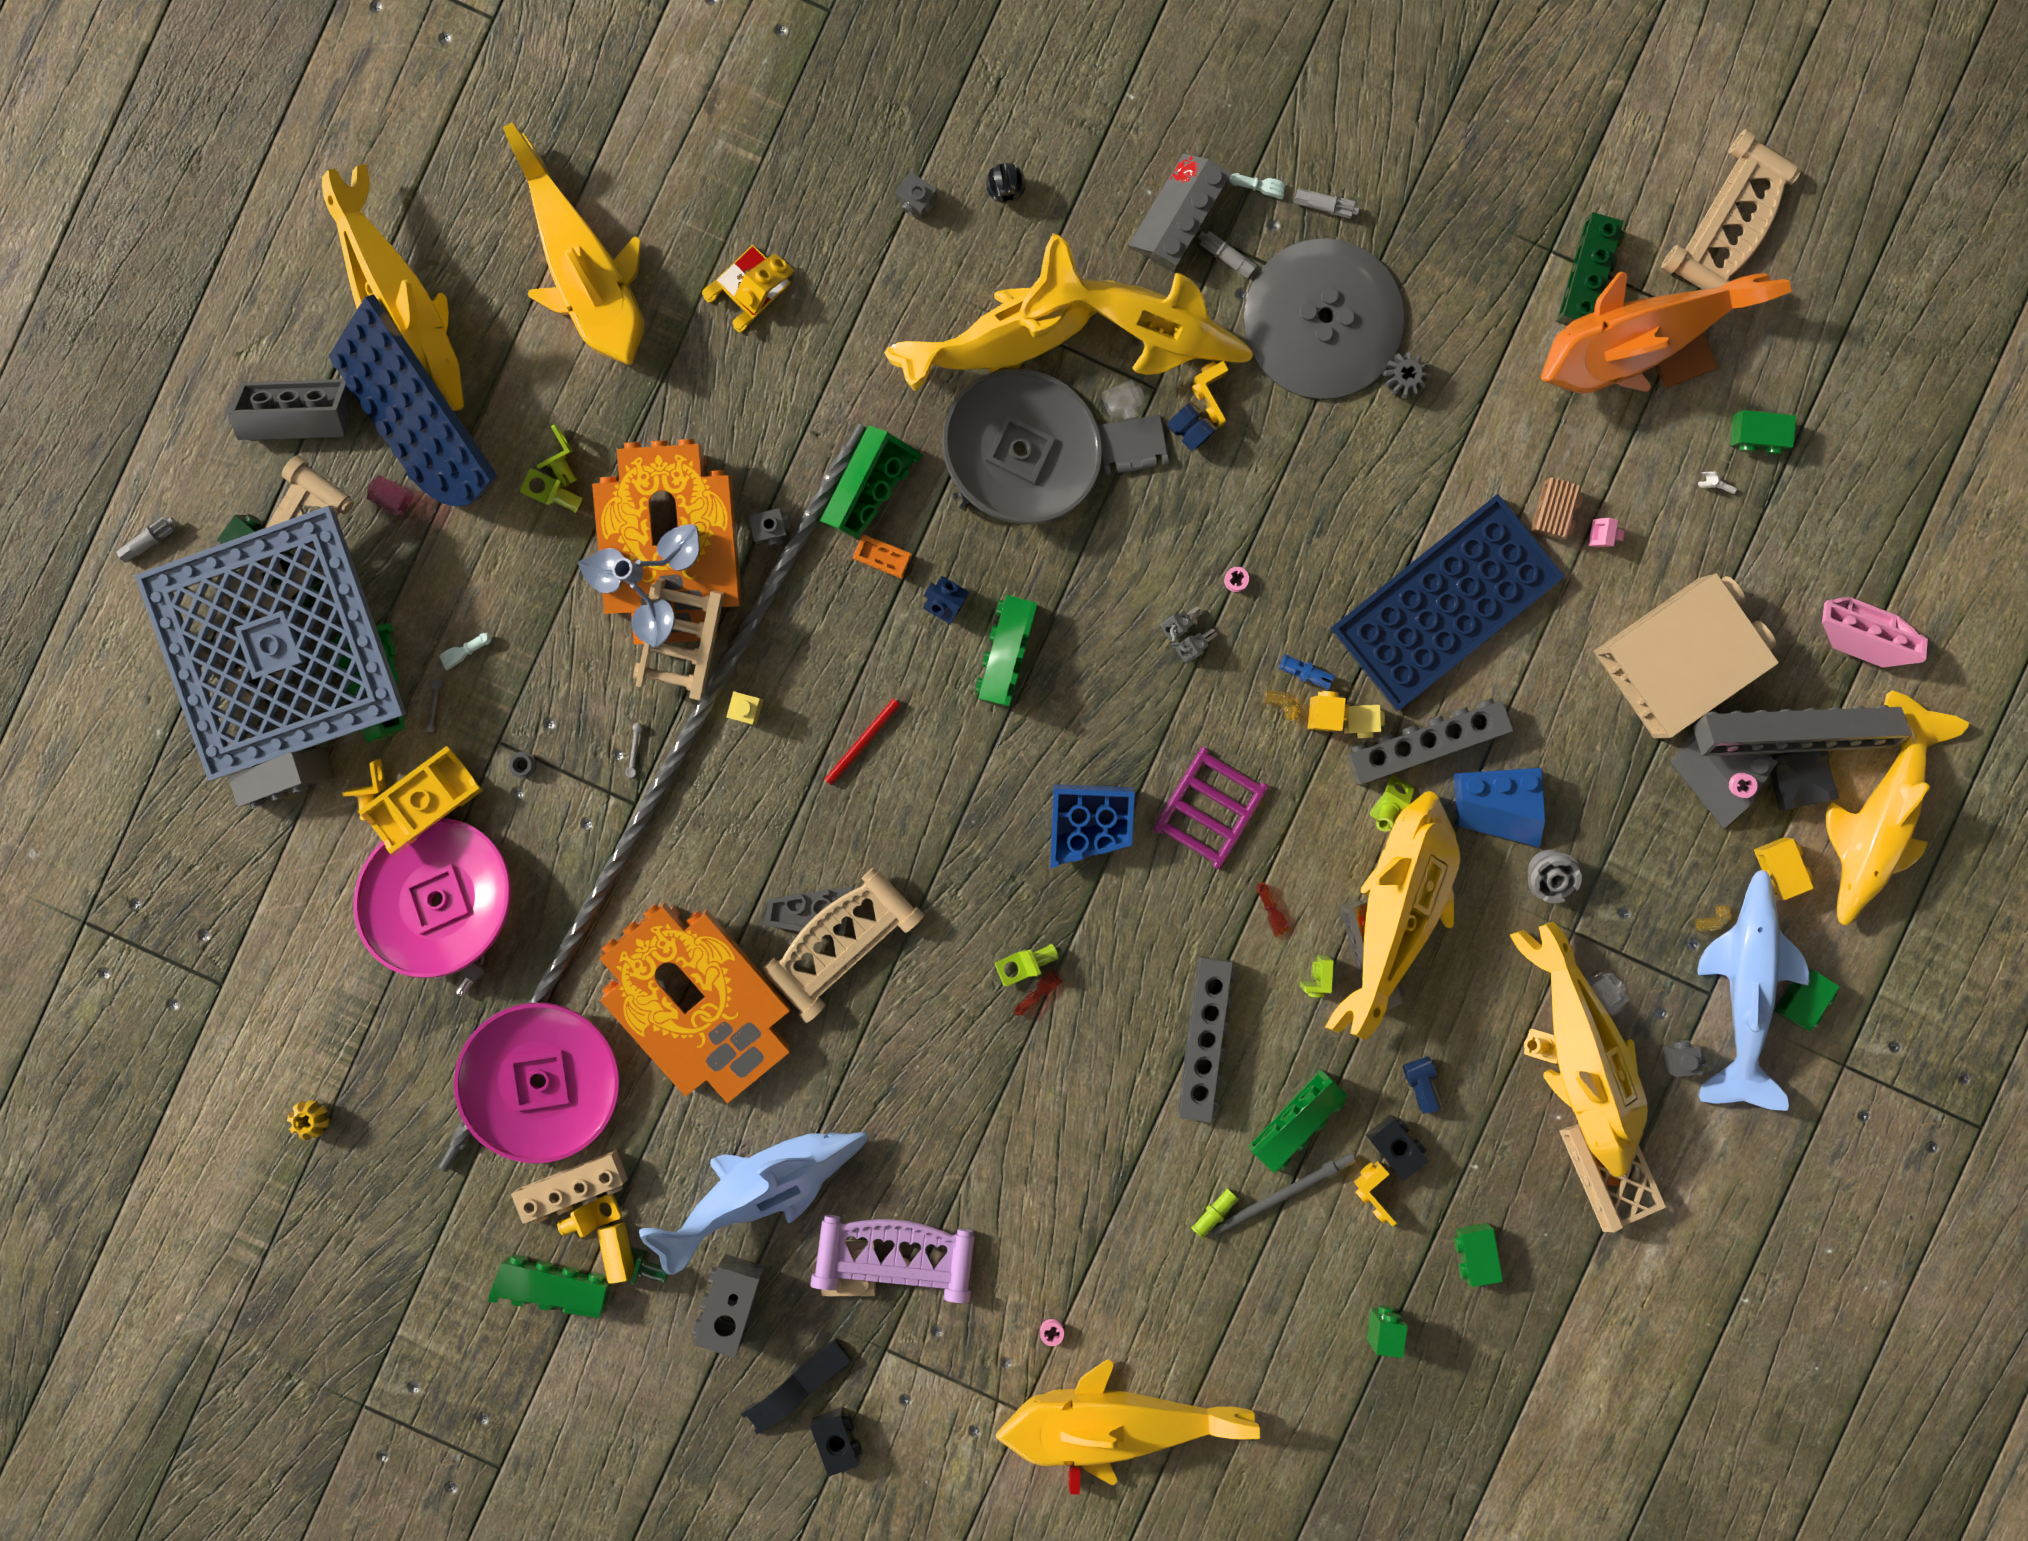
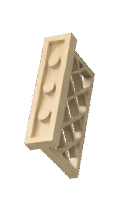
M1579 1124L1559 1130L1603 1232H1616L1627 1224L1666 1208L1639 1145L1627 1173L1623 1176L1615 1177L1621 1180L1615 1194L1608 1191L1606 1186L1609 1175H1613L1606 1168L1597 1165L1595 1155L1589 1149ZM1632 1165L1641 1169L1643 1175L1640 1184L1628 1179ZM1626 1183L1638 1188L1634 1202L1622 1197ZM1643 1191L1652 1194L1655 1205L1647 1208L1639 1204ZM1620 1201L1632 1205L1629 1216L1624 1219L1620 1218L1617 1211Z

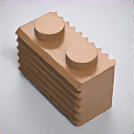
M1551 477L1545 480L1530 532L1557 540L1566 539L1567 535H1571L1576 524V520L1572 519L1574 511L1580 508L1583 500V494H1580L1581 486Z

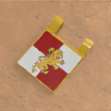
M754 245L749 247L724 273L702 291L703 298L708 303H712L723 290L744 311L733 320V327L738 333H742L791 284L786 279L773 288L761 309L755 314L734 297L744 275L767 259Z

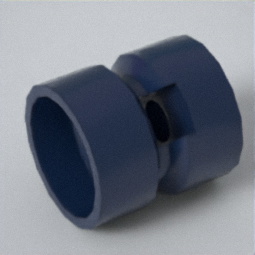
M1193 401L1185 405L1167 423L1168 428L1176 436H1183L1182 443L1191 452H1194L1217 430V427L1208 418L1201 417L1202 411Z

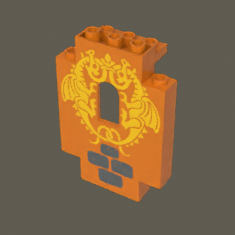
M695 439L678 440L679 445L668 446L667 440L651 441V447H641L640 442L624 443V448L617 449L619 482H617L616 477H600V483L592 484L598 551L613 548L620 551L625 558L633 562L637 560H663L664 558L657 553L658 545L653 546L650 499L658 491H667L675 498L678 527L692 524L698 528L699 556L690 568L682 571L672 569L669 563L664 566H642L643 577L637 583L638 586L649 597L652 583L656 584L657 579L663 578L666 579L665 589L701 597L710 596L711 591L717 590L725 592L722 607L742 605L732 475H725L724 470L708 471V477H705L704 466H708L707 455H703L702 444H695ZM621 581V586L616 592L610 594L602 593L604 614L631 613V617H633L635 611L640 606L647 605V602L637 591ZM666 600L674 610L675 619L697 624L705 621L706 612L702 611V608ZM673 629L669 638L664 643L701 641V638H698L697 634ZM633 631L634 645L644 644V641L640 640Z
M663 902L658 907L655 903L643 913L645 918L638 924L636 921H633L622 931L625 934L617 941L614 938L601 948L604 952L599 959L618 979V982L614 979L602 989L604 994L600 1001L685 1097L707 1080L728 1104L790 1052V1045L773 1027V1024L790 1011V1004L707 909L702 913L699 911L693 913L686 920L687 925L685 926L679 919L680 912L674 905L669 907ZM670 962L676 964L705 996L686 1013L656 980V969L663 963Z

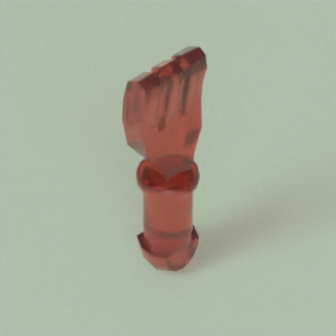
M1259 882L1256 886V891L1259 893L1264 904V910L1268 912V922L1275 937H1278L1280 934L1282 935L1284 932L1289 931L1290 928L1283 913L1275 908L1277 904L1273 901L1268 885L1264 882Z
M1050 970L1039 980L1035 991H1030L1029 995L1018 1005H1015L1014 1014L1016 1016L1024 1015L1034 1003L1040 1001V996L1048 995L1062 982L1060 978Z

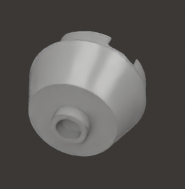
M1544 850L1531 859L1528 866V885L1536 897L1548 903H1561L1566 901L1564 897L1570 895L1574 889L1578 891L1582 882L1580 866L1572 856L1556 850Z

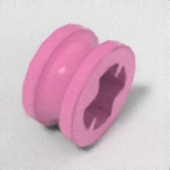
M1233 567L1226 573L1224 583L1230 591L1240 592L1248 585L1249 575L1245 569ZM1233 573H1237V576L1240 573L1243 576L1241 586H1237V583L1235 585L1230 583Z
M1737 773L1730 778L1729 789L1738 797L1749 798L1756 793L1757 782L1749 774ZM1740 780L1749 781V785H1746L1748 787L1746 791L1737 790V786H1740L1737 783Z
M1048 1319L1042 1323L1040 1328L1042 1341L1048 1346H1056L1062 1342L1064 1328L1060 1321ZM1051 1326L1056 1327V1332L1060 1331L1059 1335H1054L1053 1338H1048V1333H1044L1045 1330H1050Z

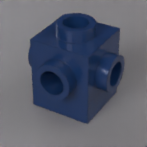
M942 576L936 585L931 583L926 590L924 597L927 598L923 609L951 625L970 592Z

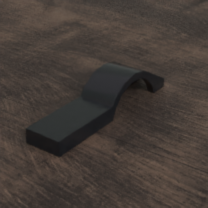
M834 1338L796 1368L773 1392L759 1402L752 1403L741 1412L743 1418L748 1417L756 1427L754 1429L757 1435L790 1414L809 1394L849 1364L852 1358L837 1339Z

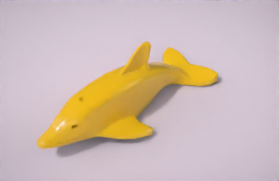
M1052 234L1045 249L1041 275L1025 296L1020 309V314L1023 318L1037 319L1072 302L1083 303L1144 342L1143 353L1132 367L1136 373L1144 375L1167 372L1196 358L1244 363L1251 360L1253 352L1247 344L1209 317L1204 297L1198 286L1190 278L1176 273L1168 297L1140 286L1083 279L1076 270L1067 241L1058 234Z
M1031 288L1006 289L994 293V298L1003 304L980 317L967 331L958 337L944 342H899L888 347L884 353L892 365L903 368L908 385L916 391L926 382L932 365L956 370L988 369L989 373L1003 369H1019L1023 362L1055 348L1079 332L1089 318L1096 314V311L1081 302H1072L1037 319L1023 318L1020 314V309L1025 296Z
M1890 691L1886 694L1884 705L1902 707L1912 735L1901 744V751L1897 759L1858 813H1849L1834 802L1828 805L1826 813V828L1829 839L1842 864L1837 900V918L1839 923L1844 926L1854 922L1869 901L1888 883L1892 874L1909 868L1924 854L1928 842L1911 837L1921 812L1923 797L1930 790L1929 784L1925 782L1927 747L1960 736L1969 726V722L1957 716L1927 711L1909 696L1896 691Z

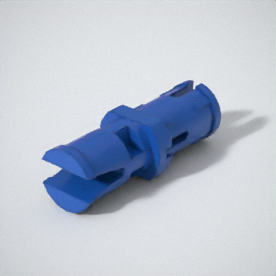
M1287 654L1283 656L1278 668L1299 677L1301 682H1311L1327 691L1331 686L1329 682L1333 681L1335 676L1313 667V663L1309 661L1305 663Z

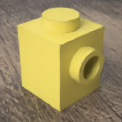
M1380 705L1349 706L1348 720L1344 721V734L1357 733V738H1374L1373 732H1381V726L1385 725L1384 710H1380Z

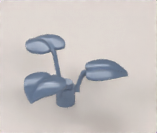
M688 524L667 532L660 539L657 546V553L664 558L661 561L637 560L633 562L625 558L620 551L607 548L578 561V565L586 581L601 593L610 594L616 592L621 586V581L629 584L631 588L637 591L647 602V605L640 606L635 611L632 617V629L640 640L656 648L661 646L672 633L675 624V613L672 606L666 600L660 599L652 603V600L638 586L637 583L643 577L642 566H664L669 563L670 567L677 571L690 568L696 562L700 552L699 531L696 525Z

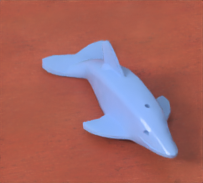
M1759 870L1754 874L1749 884L1737 923L1704 950L1698 963L1697 971L1699 975L1721 974L1729 978L1737 1053L1735 1060L1730 1065L1701 1085L1698 1097L1702 1102L1713 1104L1745 1101L1770 1110L1787 1111L1789 1107L1787 1094L1760 1067L1759 1056L1775 1006L1777 982L1789 980L1808 985L1809 969L1800 950L1781 932L1771 878L1766 871Z
M834 1132L827 1134L809 1133L783 1141L756 1153L750 1158L734 1155L717 1156L711 1159L710 1164L721 1180L697 1204L682 1228L676 1232L657 1228H643L639 1230L640 1237L645 1245L659 1255L662 1269L667 1274L674 1275L689 1264L705 1236L721 1227L754 1221L779 1211H784L785 1219L790 1223L807 1209L819 1192L822 1183L862 1148L868 1140V1134L866 1132L851 1134Z

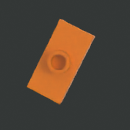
M862 534L852 559L903 579L912 554Z

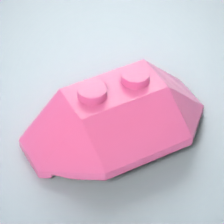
M1851 597L1831 599L1824 603L1822 624L1834 649L1880 667L1921 663L1926 660L1928 639L1922 634L1919 635L1912 626L1899 616Z

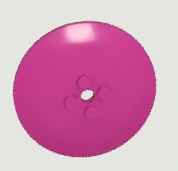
M442 818L416 837V841L395 856L388 852L383 841L380 842L363 865L355 887L353 899L354 920L363 944L381 964L397 973L410 977L437 978L447 976L477 961L499 936L510 908V875L504 857L497 846L475 827L447 818ZM441 893L443 896L442 903L437 907H433V896Z
M535 1002L515 1005L488 1018L472 1033L459 1055L454 1074V1095L457 1108L471 1134L494 1153L507 1159L524 1163H547L561 1160L588 1146L608 1123L614 1111L619 1092L617 1061L603 1033L590 1020L578 1012L551 1003ZM537 1073L544 1075L546 1084L542 1087L533 1085L531 1082L532 1075Z

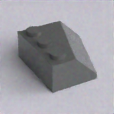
M1692 728L1670 764L1688 787L1692 788L1701 799L1704 807L1713 814L1720 827L1725 829L1749 807L1777 764V761L1766 754L1702 756ZM1737 773H1746L1753 776L1757 782L1756 793L1749 798H1741L1734 795L1729 789L1730 778ZM1740 780L1737 783L1740 785L1737 786V790L1746 791L1748 789L1746 785H1749V781Z

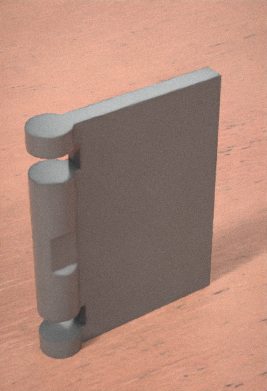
M1160 415L1097 426L1101 439L1105 475H1111L1109 464L1116 463L1117 473L1157 467L1155 456L1158 455L1162 456L1163 465H1169Z

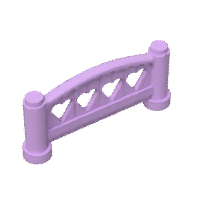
M825 1215L824 1220H822L816 1272L811 1276V1287L822 1290H836L838 1278L945 1288L944 1300L955 1303L970 1302L971 1290L968 1287L975 1239L973 1230L958 1229L957 1234L951 1235L928 1225L905 1220L873 1219L843 1224L840 1222L841 1217L835 1215ZM849 1236H854L856 1239L865 1237L868 1240V1244L854 1261L845 1244V1240ZM875 1239H881L883 1242L892 1240L895 1244L894 1248L883 1262L880 1263L872 1247V1242ZM903 1241L908 1242L910 1245L912 1243H919L921 1245L920 1252L910 1262L908 1267L899 1251V1244ZM929 1244H933L936 1247L944 1245L947 1247V1253L933 1269L925 1253V1248Z

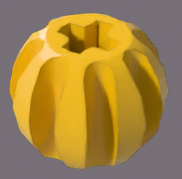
M308 1100L306 1103L300 1101L293 1106L294 1112H289L287 1121L292 1124V1127L289 1128L292 1134L298 1133L299 1139L309 1140L311 1137L316 1139L324 1133L323 1128L328 1127L330 1120L325 1117V1113L328 1112L327 1108L324 1105L319 1108L318 1101Z

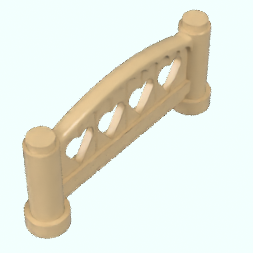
M1746 129L1743 130L1729 150V154L1738 159L1686 249L1675 245L1665 257L1661 269L1669 274L1673 272L1702 290L1718 288L1729 282L1730 277L1749 260L1766 236L1777 213L1785 184L1792 185L1801 173L1797 169L1798 166L1755 140L1753 133ZM1748 179H1767L1770 181L1771 186L1770 189L1765 190L1764 199L1756 197ZM1735 202H1754L1756 204L1757 210L1751 214L1750 222H1745L1742 219ZM1721 225H1740L1743 228V234L1737 237L1738 242L1736 245L1729 243ZM1707 248H1726L1729 250L1730 256L1724 260L1723 268L1715 266Z
M297 455L291 458L283 468L282 477L292 485L266 528L304 515L302 506H319L321 508L334 506L337 516L339 513L345 515L352 509L354 501L351 500L348 494L311 469L309 462ZM306 550L301 562L311 566L315 554ZM273 557L260 562L269 566ZM279 563L277 571L286 575L287 572L282 569ZM248 566L241 568L240 573L245 575ZM257 567L253 579L262 583L264 579L262 573L266 572ZM298 567L293 579L303 584L307 572ZM224 575L219 576L217 582L221 583ZM233 576L228 588L238 592L242 580ZM250 585L245 596L254 601L259 589ZM281 585L277 586V592H279ZM290 585L286 597L291 599L300 589ZM266 593L262 605L271 609L276 598ZM242 602L244 606H246L248 609H251V606ZM260 611L257 614L261 618L268 616Z
M871 868L862 877L864 881L863 886L843 895L820 911L801 930L780 961L773 958L762 968L767 978L800 1011L799 1016L806 1023L817 1016L826 1005L819 996L897 925L906 933L924 917L923 912L918 907L913 908L879 870L876 871L874 868ZM864 899H871L873 901L876 921L855 916L853 909L856 906H861V902ZM844 917H851L854 923L856 939L835 934L833 927L836 924H841ZM824 935H831L834 940L836 957L815 952L813 949L814 944L821 942ZM804 953H811L814 957L816 975L797 971L793 966L794 962L802 960Z

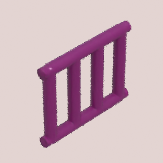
M1202 746L1152 830L1156 833L1161 834L1163 832L1212 861V865L1220 870L1265 797L1269 785L1262 782L1260 784L1256 783L1209 755L1210 751ZM1203 763L1254 793L1247 806L1241 805L1196 778ZM1188 788H1194L1239 815L1240 817L1232 830L1184 802L1182 798ZM1177 809L1224 837L1226 841L1219 853L1169 824L1168 822L1175 810Z

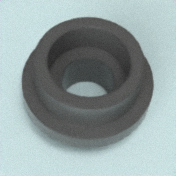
M517 752L509 761L511 773L518 778L530 777L537 767L536 759L528 752ZM522 760H526L528 763L525 770H522L519 766Z

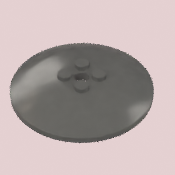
M1328 238L1312 239L1296 243L1277 253L1257 274L1246 298L1243 318L1244 332L1247 344L1253 352V359L1263 373L1275 384L1301 397L1320 400L1336 399L1364 389L1387 369L1386 364L1389 360H1393L1402 339L1404 308L1394 278L1374 255L1347 241ZM1326 309L1332 313L1333 320L1330 323H1323L1319 319L1318 314L1321 310Z
M1003 369L976 379L955 399L943 428V455L953 482L964 497L974 506L999 520L1016 524H1039L1057 519L1079 505L1091 490L1099 473L1102 455L1101 439L1096 421L1089 408L1066 384L1052 376L1035 370ZM1013 446H1023L1026 449V455H1016L1013 451Z

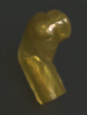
M1265 691L1264 703L1280 705L1284 710V718L1293 721L1297 719L1298 713H1300V706L1289 693Z
M1728 905L1716 906L1715 916L1695 919L1696 932L1720 930L1732 919L1730 907Z

